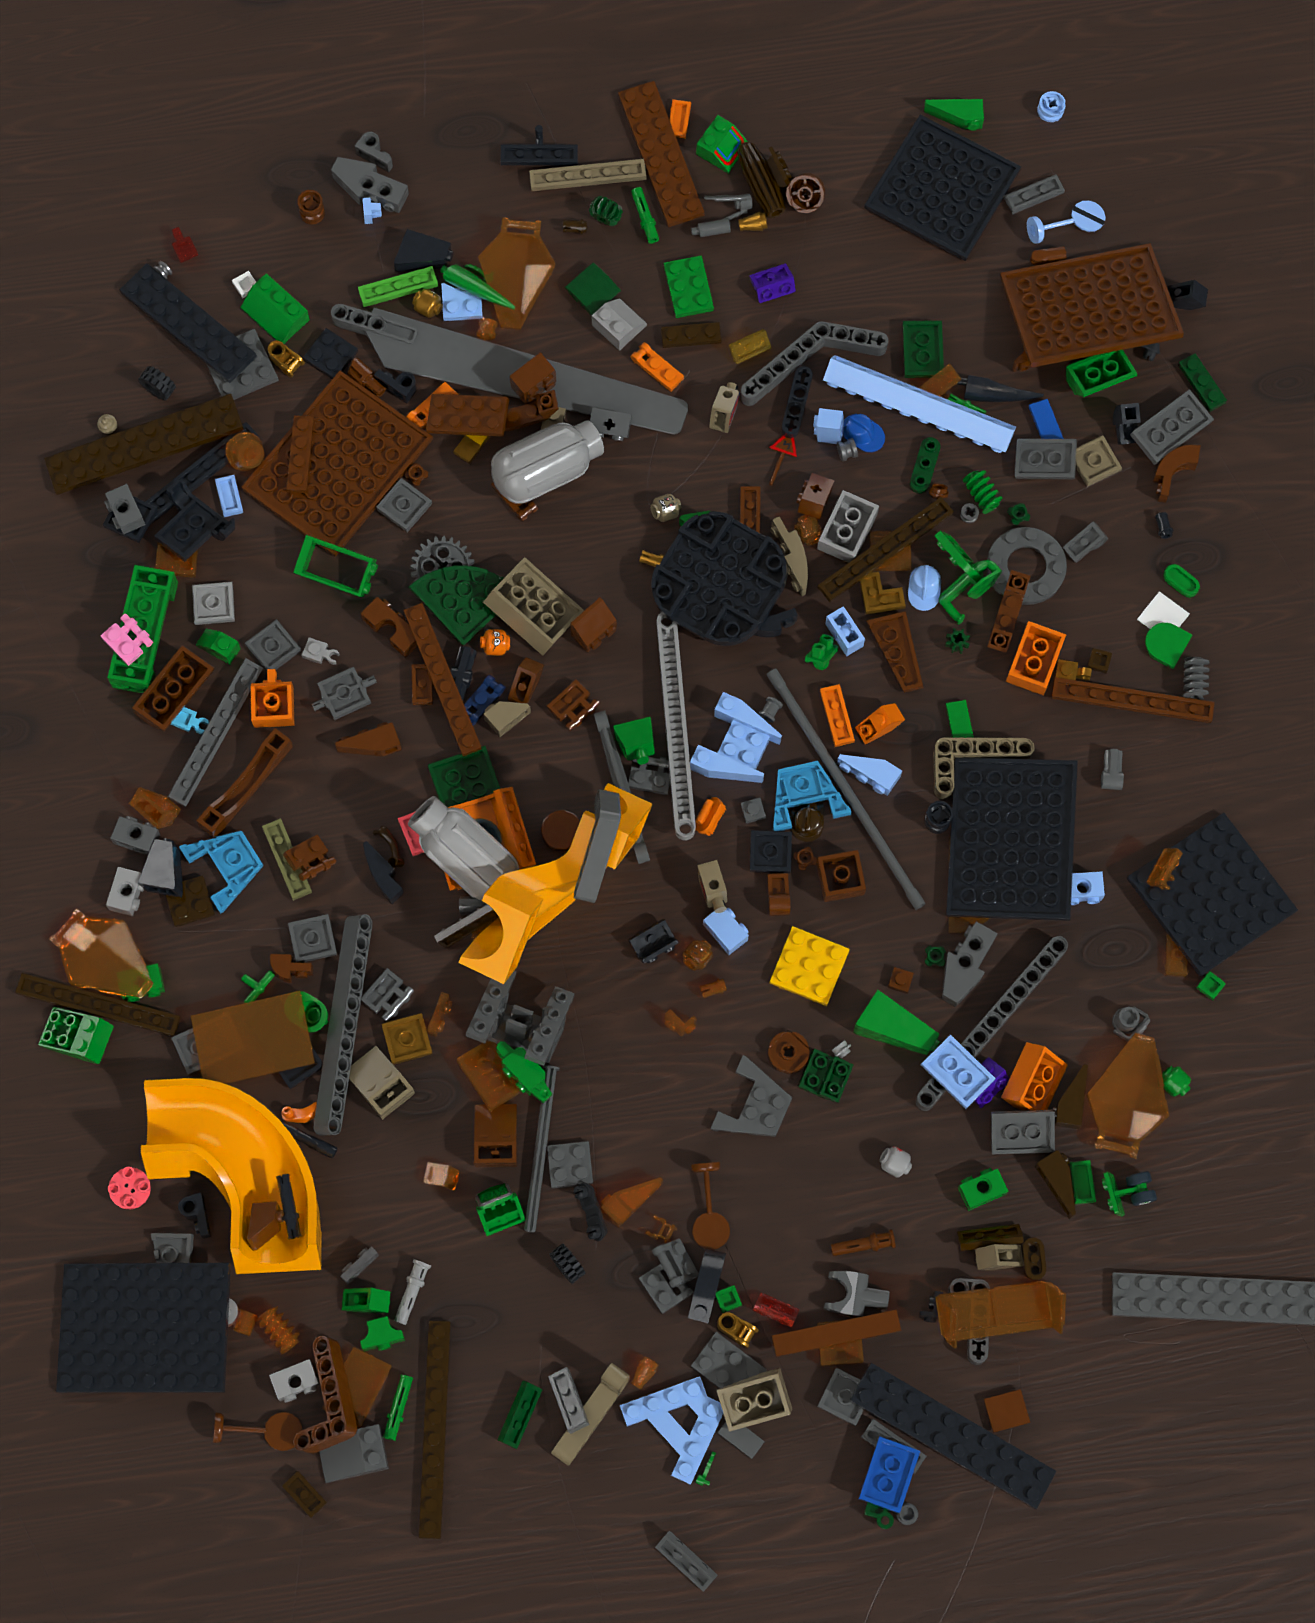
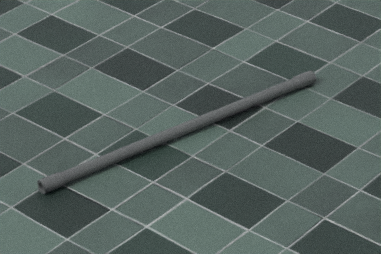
M777 669L771 670L767 673V677L783 698L880 851L914 909L917 910L926 904L893 855L787 688L784 679Z

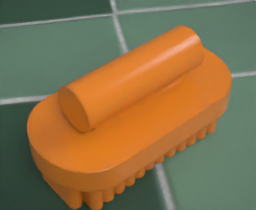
M719 798L706 799L695 820V830L700 834L707 836L713 834L718 821H720L724 814L726 806Z

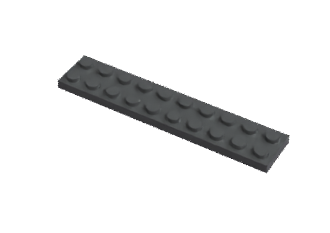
M1113 1272L1112 1316L1315 1325V1282Z

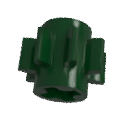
M953 628L952 635H946V639L950 641H947L945 646H950L952 649L951 653L959 651L962 654L963 647L969 648L970 644L965 641L969 640L970 635H965L964 629L956 631Z

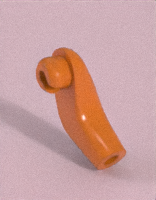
M317 1102L303 1109L286 1106L282 1109V1118L287 1122L307 1123L315 1117Z

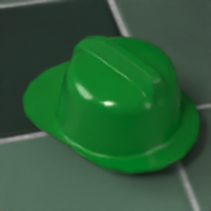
M303 991L294 992L286 999L284 1011L287 1018L303 1030L310 1033L317 1032L329 1023L326 1006L309 993Z

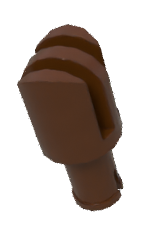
M354 358L347 374L361 386L369 388L378 398L385 393L386 388L375 379V373L362 360Z

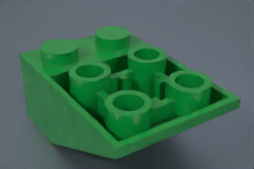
M53 1007L38 1045L83 1061L100 1064L114 1026L99 1017Z

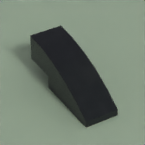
M365 841L363 846L370 872L382 894L393 904L404 894L403 889L392 879L396 874L395 870Z

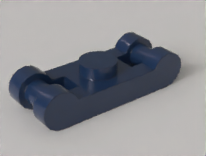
M491 675L486 677L481 686L464 704L473 726L484 715L485 709L493 704L506 688L503 684H498L494 681L495 678ZM489 687L494 690L492 694L487 692ZM472 707L476 710L474 714L469 711Z

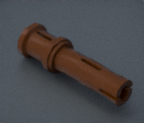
M890 1229L888 1232L875 1234L874 1232L869 1234L870 1237L831 1244L832 1255L838 1256L870 1249L877 1252L879 1249L886 1247L896 1248L893 1230ZM858 1245L856 1247L847 1248V1246Z

